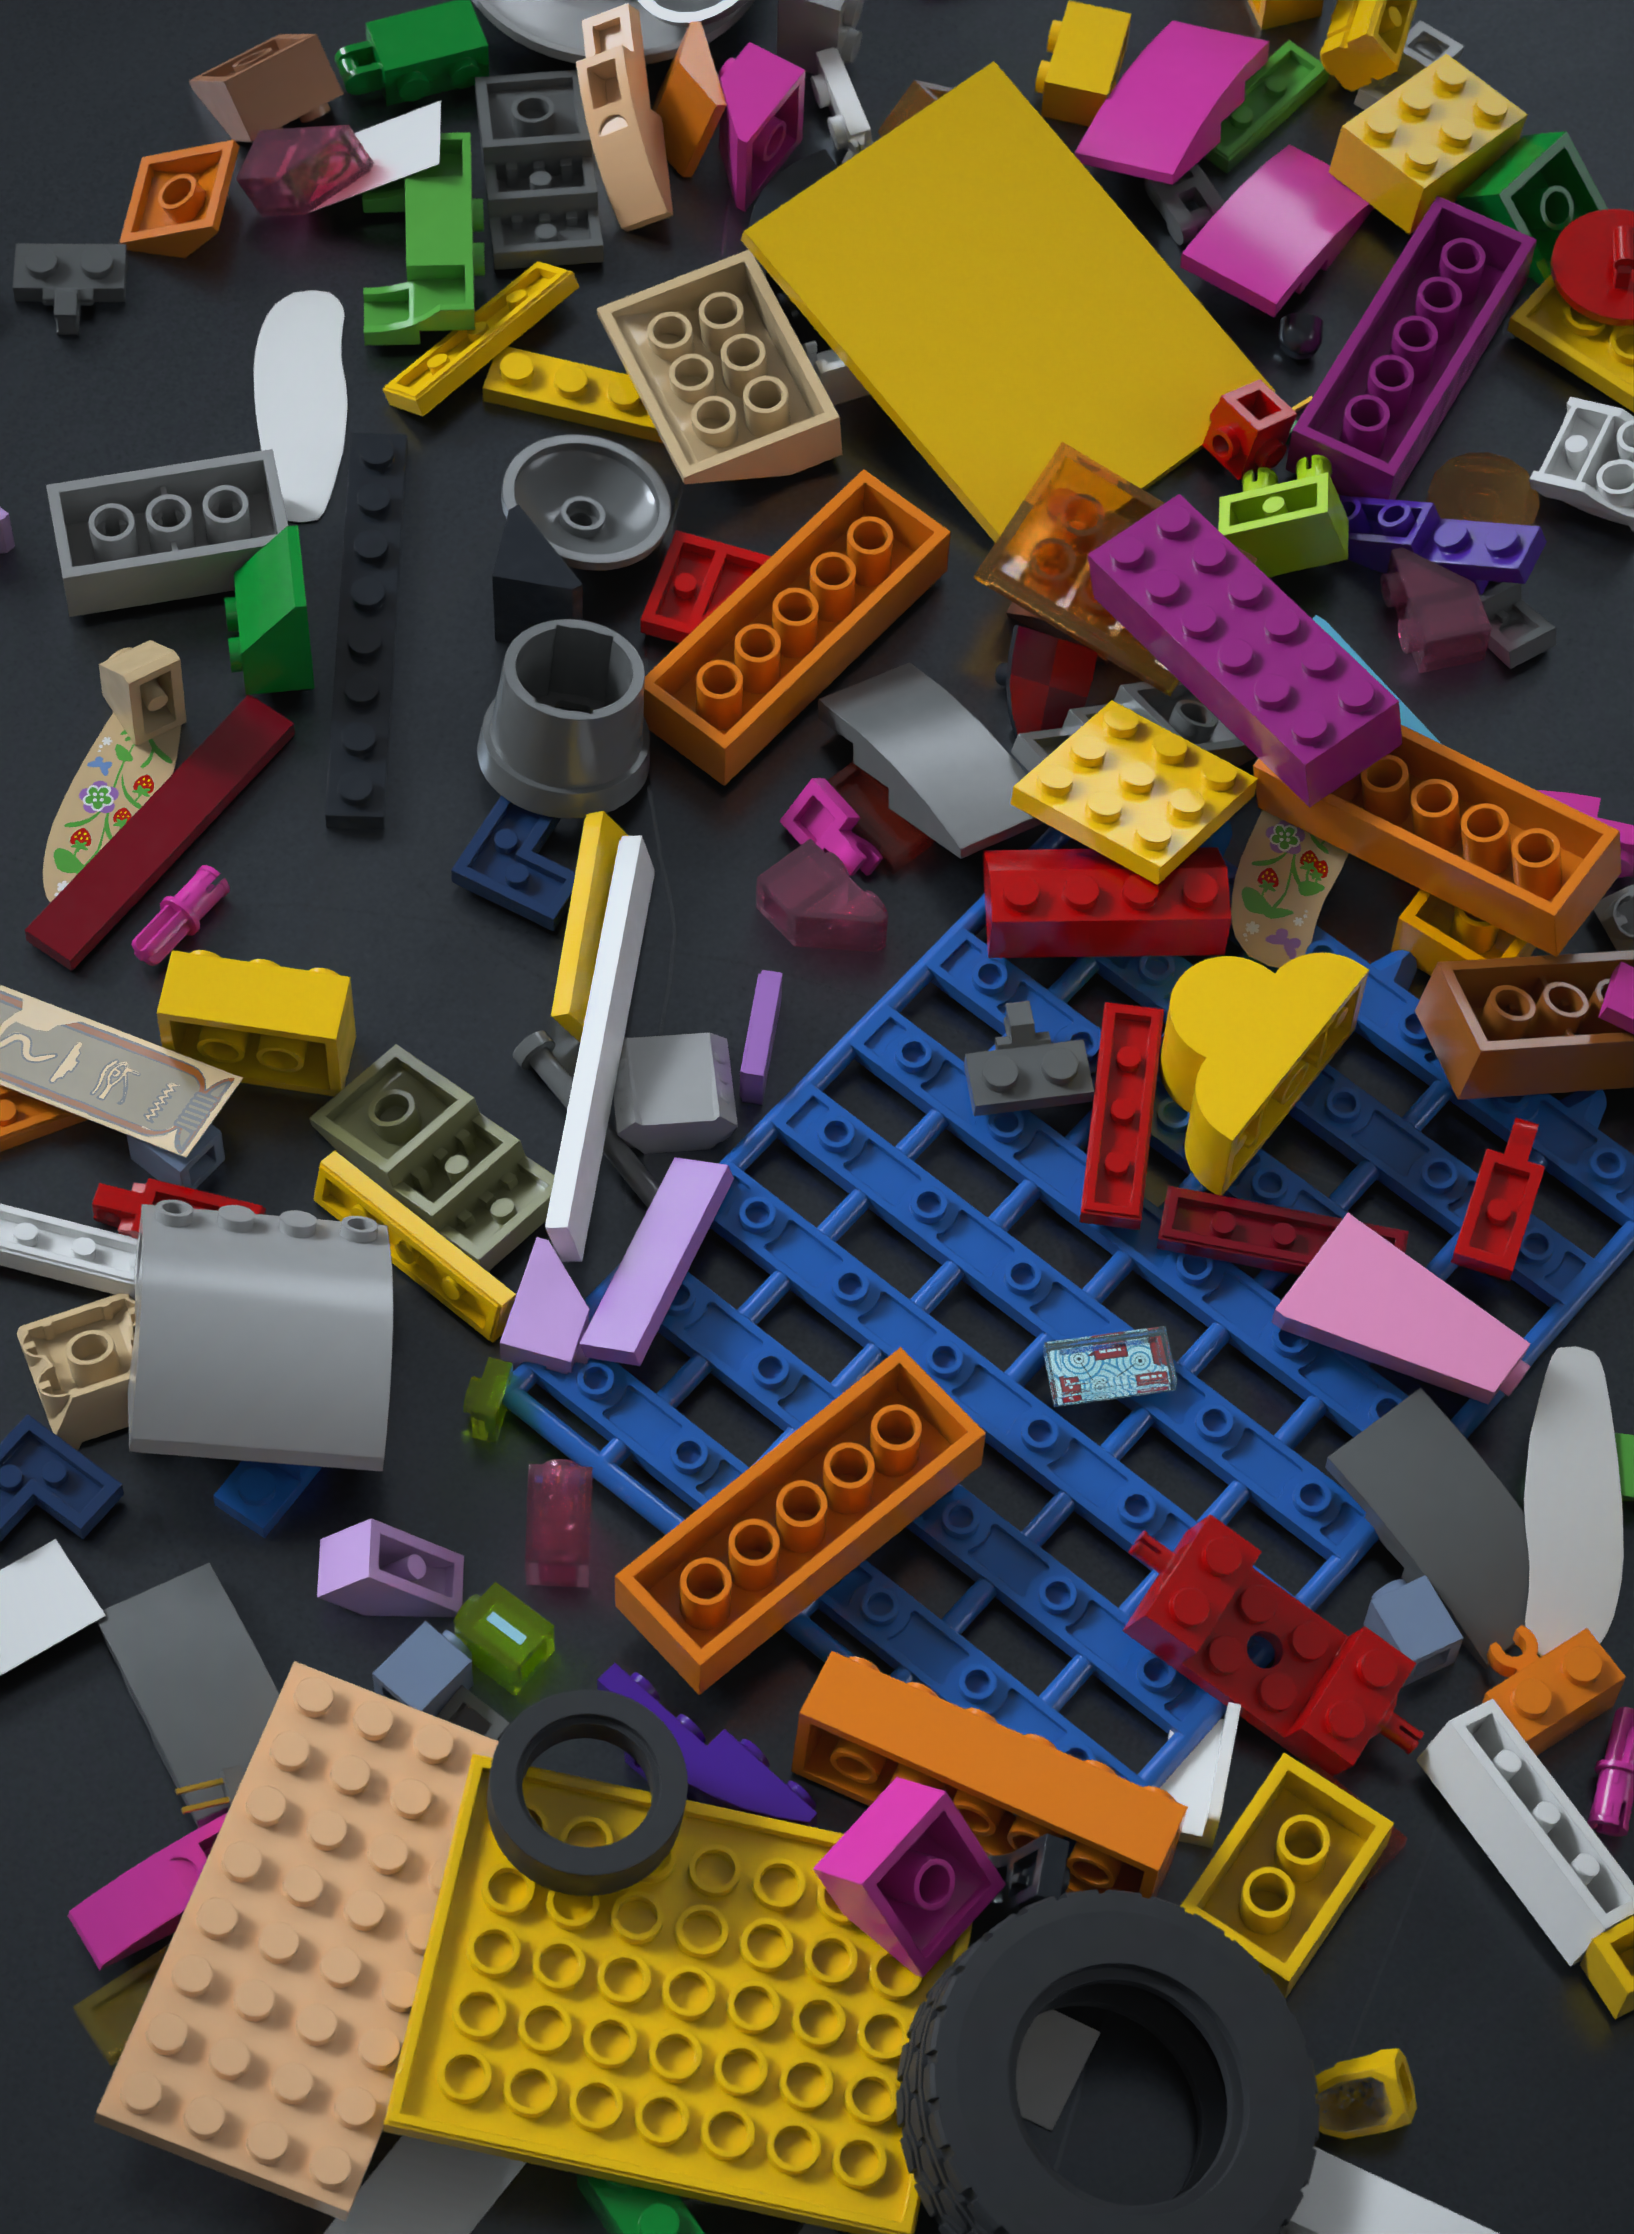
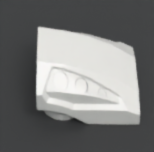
M1570 397L1566 405L1567 414L1539 472L1533 471L1530 477V488L1545 497L1561 500L1587 513L1628 525L1634 532V416L1622 408Z

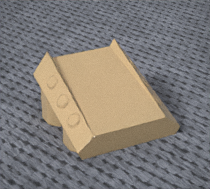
M118 1293L20 1326L17 1331L20 1345L52 1432L77 1451L82 1442L129 1427L128 1384L136 1326L135 1300L129 1294Z

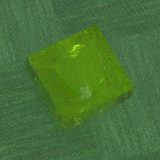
M489 1357L482 1378L475 1376L471 1378L465 1395L463 1411L471 1414L473 1438L497 1443L507 1412V1408L501 1403L507 1385H510L513 1377V1363Z

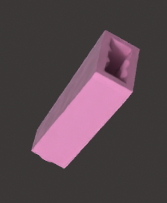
M1350 1213L1346 1214L1276 1307L1272 1318V1323L1281 1330L1485 1404H1489L1499 1390L1509 1397L1531 1367L1522 1361L1531 1343Z

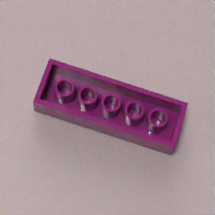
M1437 196L1293 428L1285 470L1296 474V464L1304 457H1307L1310 469L1312 455H1322L1329 459L1332 464L1331 480L1338 494L1342 496L1395 500L1526 283L1537 239Z
M1180 494L1088 554L1094 598L1309 808L1403 744L1399 701Z

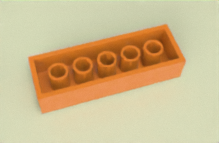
M863 469L645 676L644 718L649 730L725 786L947 571L951 531Z
M1401 725L1402 745L1310 808L1260 759L1253 765L1254 777L1258 778L1256 784L1258 808L1556 957L1621 874L1619 830Z
M900 1347L616 1574L615 1606L700 1695L981 1466L986 1433Z
M831 1651L799 1713L791 1772L868 1806H871L896 1777L946 1791L987 1856L1011 1853L1046 1833L1064 1839L1065 1836L1077 1842L1069 1859L1067 1858L1066 1866L1070 1869V1881L1066 1893L1096 1889L1099 1894H1102L1110 1889L1140 1893L1142 1898L1157 1897L1172 1865L1188 1806L1178 1803L1171 1794L1158 1787H1142L1121 1778L1109 1766L1095 1760L1083 1761L1057 1750L1052 1742L1036 1734L1023 1735L1000 1725L994 1717L980 1709H964L939 1698L932 1689L916 1682L904 1683L880 1672L873 1663L866 1659L855 1656L847 1658Z

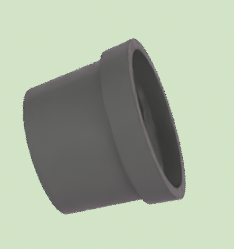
M573 619L540 623L528 628L512 641L505 654L496 698L491 702L486 711L477 744V757L481 771L490 785L500 795L513 804L536 814L574 819L586 818V814L613 811L630 801L640 791L650 769V733L644 718L645 670L642 659L634 646L623 636L605 626ZM558 707H566L585 711L588 713L558 709Z

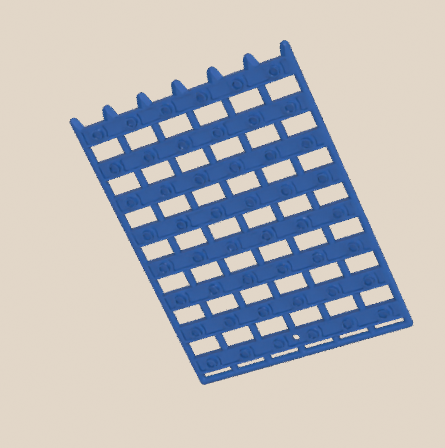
M1229 820L1198 848L1218 847L1223 857L1232 838V827ZM1050 826L1028 850L1061 849L1071 837ZM1224 859L1228 869L1231 907L1234 881L1238 868ZM984 893L719 1162V1164L729 1165L734 1180L710 1228L765 1270L770 1276L736 1310L687 1271L657 1331L690 1357L674 1376L655 1393L617 1362L589 1358L586 1364L576 1362L572 1372L567 1374L549 1370L547 1366L537 1363L522 1362L500 1384L496 1396L503 1406L666 1535L685 1519L620 1467L628 1458L633 1460L695 1511L749 1469L747 1465L676 1410L710 1373L784 1431L756 1461L758 1462L901 1347L986 1433L985 1442L1052 1493L1054 1497L1020 1532L962 1485L957 1484L906 1526L907 1529L975 1581L942 1619L923 1606L867 1560H864L842 1578L839 1583L832 1586L781 1629L824 1663L827 1661L831 1651L847 1658L857 1657L809 1619L819 1609L891 1666L894 1671L889 1676L904 1683L916 1682L932 1689L939 1698L964 1709H980L994 1717L998 1724L1023 1735L1036 1734L1052 1742L1057 1750L1083 1761L1095 1760L1109 1766L1117 1776L1137 1785L1160 1788L1224 1716L1227 1706L1122 1631L1159 1573L1132 1554L1131 1556L1146 1566L1151 1572L1118 1608L1043 1550L1041 1546L1075 1511L1128 1553L1143 1531L1148 1532L1147 1534L1174 1552L1186 1531L1211 1514L1227 1525L1249 1500L1327 1560L1299 1593L1293 1596L1315 1612L1378 1541V1534L1365 1519L1366 1512L1352 1496L1297 1454L1294 1449L1324 1415L1352 1437H1355L1409 1396L1369 1366L1372 1362L1281 1330L1272 1323L1274 1311L1282 1301L1273 1292L1290 1274L1262 1269L1252 1279L1231 1262L1157 1249L1165 1201L1157 1207L1144 1197L1140 1230L1079 1223L1087 1154L1084 1151L1088 1147L1092 1109L1065 1137L1029 1110L981 1116L973 1115L964 1061L900 1014L930 982L1000 1033L1002 1037L1006 1036L1004 1017H1006L1005 1004L1029 1001L1035 1023V1033L1049 1031L1051 1043L1084 1039L1091 1079L1095 1089L1101 1029L1067 1003L1098 973L1142 1007L1164 1009L1163 1022L1166 1024L1173 988L1179 978L1189 968L1194 966L1181 956L1076 957L1075 962L1046 989L1006 958H988L987 944L976 937L986 926ZM1231 917L1228 939L1242 949L1236 957L1249 959L1260 965L1263 964L1250 957L1241 947L1235 937ZM1316 925L1312 943L1307 947L1305 955L1311 953L1338 954L1350 958L1369 969L1356 1027L1352 1034L1354 1032L1358 1033L1430 1087L1400 1117L1327 1064L1288 1114L1357 1165L1329 1197H1326L1260 1148L1223 1196L1343 1219L1348 1213L1347 1211L1378 1180L1453 1236L1425 1267L1445 1282L1459 1266L1451 1263L1478 1173L1421 1132L1422 1129L1448 1101L1454 1103L1507 1143L1515 1118L1539 1124L1528 1161L1545 1166V1171L1622 1227L1595 1258H1592L1534 1214H1530L1511 1279L1550 1307L1524 1337L1531 1344L1522 1361L1532 1366L1634 1250V1155L1598 1129L1607 1106L1606 1096L1603 1090L1576 1091L1561 1100H1557L1549 1093L1458 1100L1415 1013L1420 1000L1408 992L1417 971V961L1413 954L1409 951L1398 950L1369 964ZM1263 964L1274 973H1276L1279 969L1277 967L1267 966ZM1164 1033L1161 1035L1159 1061H1160V1055H1161V1049H1162V1044H1163ZM995 1044L988 1051L996 1050ZM853 1060H856L926 1113L921 1121L895 1147L823 1093ZM1158 1063L1150 1146L1188 1174L1178 1188L1206 1192L1208 1189L1194 1176L1185 1156V1137L1190 1113L1180 1107L1166 1091L1161 1080ZM945 1129L1019 1184L988 1218L914 1162ZM776 1139L780 1140L849 1193L817 1228L744 1172ZM1038 1199L1113 1255L1083 1289L1079 1288L1007 1233ZM868 1209L942 1265L911 1299H908L836 1243ZM619 1265L584 1299L589 1308V1324ZM1133 1270L1206 1325L1208 1329L1178 1361L1167 1355L1174 1389L1115 1397L1132 1412L1099 1446L1031 1394L1024 1386L1046 1364L1045 1353L1146 1339L1102 1305L1104 1300ZM961 1280L1036 1337L1005 1372L929 1315ZM789 1291H792L864 1347L831 1383L757 1326ZM1227 1343L1231 1344L1305 1400L1275 1435L1271 1434L1197 1377ZM535 1384L539 1385L608 1440L609 1443L599 1451L527 1392ZM1499 1390L1489 1404L1470 1398L1451 1419V1422L1467 1439L1506 1394ZM1151 1426L1229 1485L1197 1521L1120 1462L1124 1455ZM1254 1565L1252 1566L1254 1569H1256V1570H1257L1258 1572H1260L1262 1575H1264V1576L1267 1577L1269 1580H1271L1273 1583H1275V1584L1278 1585L1280 1588H1282V1589L1285 1590L1287 1593H1289L1286 1589H1284L1282 1586H1280L1277 1582H1275L1273 1579H1271L1269 1576H1267L1264 1572H1262V1571H1261L1260 1569H1258L1256 1566H1254ZM994 1598L998 1599L1073 1658L1039 1697L961 1636L965 1629ZM1250 1637L1247 1644L1250 1647L1247 1650L1250 1660L1258 1667L1266 1668L1275 1658L1273 1646L1263 1637ZM1092 1674L1169 1734L1170 1730L1174 1733L1138 1775L1059 1713L1062 1707ZM1065 1836L1064 1840L1070 1842L1067 1855L1069 1859L1077 1841Z

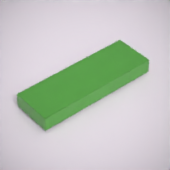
M1288 40L1268 59L1264 66L1245 81L1244 102L1221 122L1220 143L1205 155L1204 158L1225 173H1228L1329 80V73L1323 67L1322 62Z

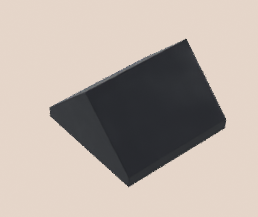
M518 504L509 509L492 575L495 640L512 643L522 632L543 622L562 619L583 620V590L580 580Z

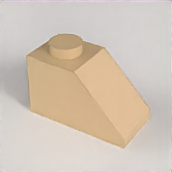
M149 640L134 648H123L111 655L107 661L99 664L102 695L135 746L187 722L181 660L174 650Z

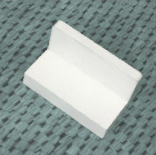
M1228 1702L1225 1718L1220 1719L1160 1787V1789L1171 1794L1178 1803L1188 1806L1179 1838L1180 1842L1213 1848L1223 1806L1241 1704ZM1171 1730L1168 1736V1740L1174 1734Z

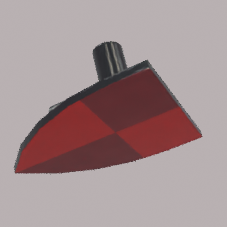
M1014 625L1008 663H1001L997 666L995 679L999 685L1006 686L1008 714L1015 741L1018 734L1062 728L1070 709L1085 707L1093 680L1098 650Z

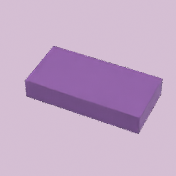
M762 970L761 974L758 973L740 1070L739 1097L742 1098V1102L763 1104L781 1006L783 973Z

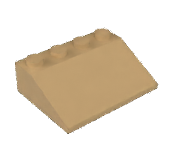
M749 250L597 308V314L684 484L792 475L842 455L840 417L760 266Z

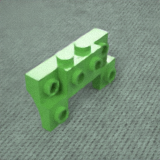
M470 132L440 133V163L438 165L362 193L363 213L406 212L407 282L385 287L363 288L365 346L420 344V331L475 330L474 276H485L484 242L473 243V232H484L483 198L472 199Z

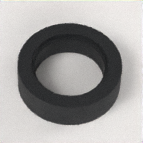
M596 1689L570 1690L551 1695L534 1703L517 1716L505 1730L495 1749L487 1793V1811L492 1833L498 1846L510 1863L527 1878L545 1888L576 1896H598L618 1892L650 1875L663 1862L674 1846L681 1827L687 1799L688 1776L686 1764L678 1742L664 1722L648 1708L633 1699L613 1692ZM590 1738L611 1743L627 1752L643 1770L650 1787L651 1807L642 1823L625 1838L599 1847L570 1845L557 1840L545 1832L533 1819L526 1806L522 1783L531 1764L550 1747L572 1739Z

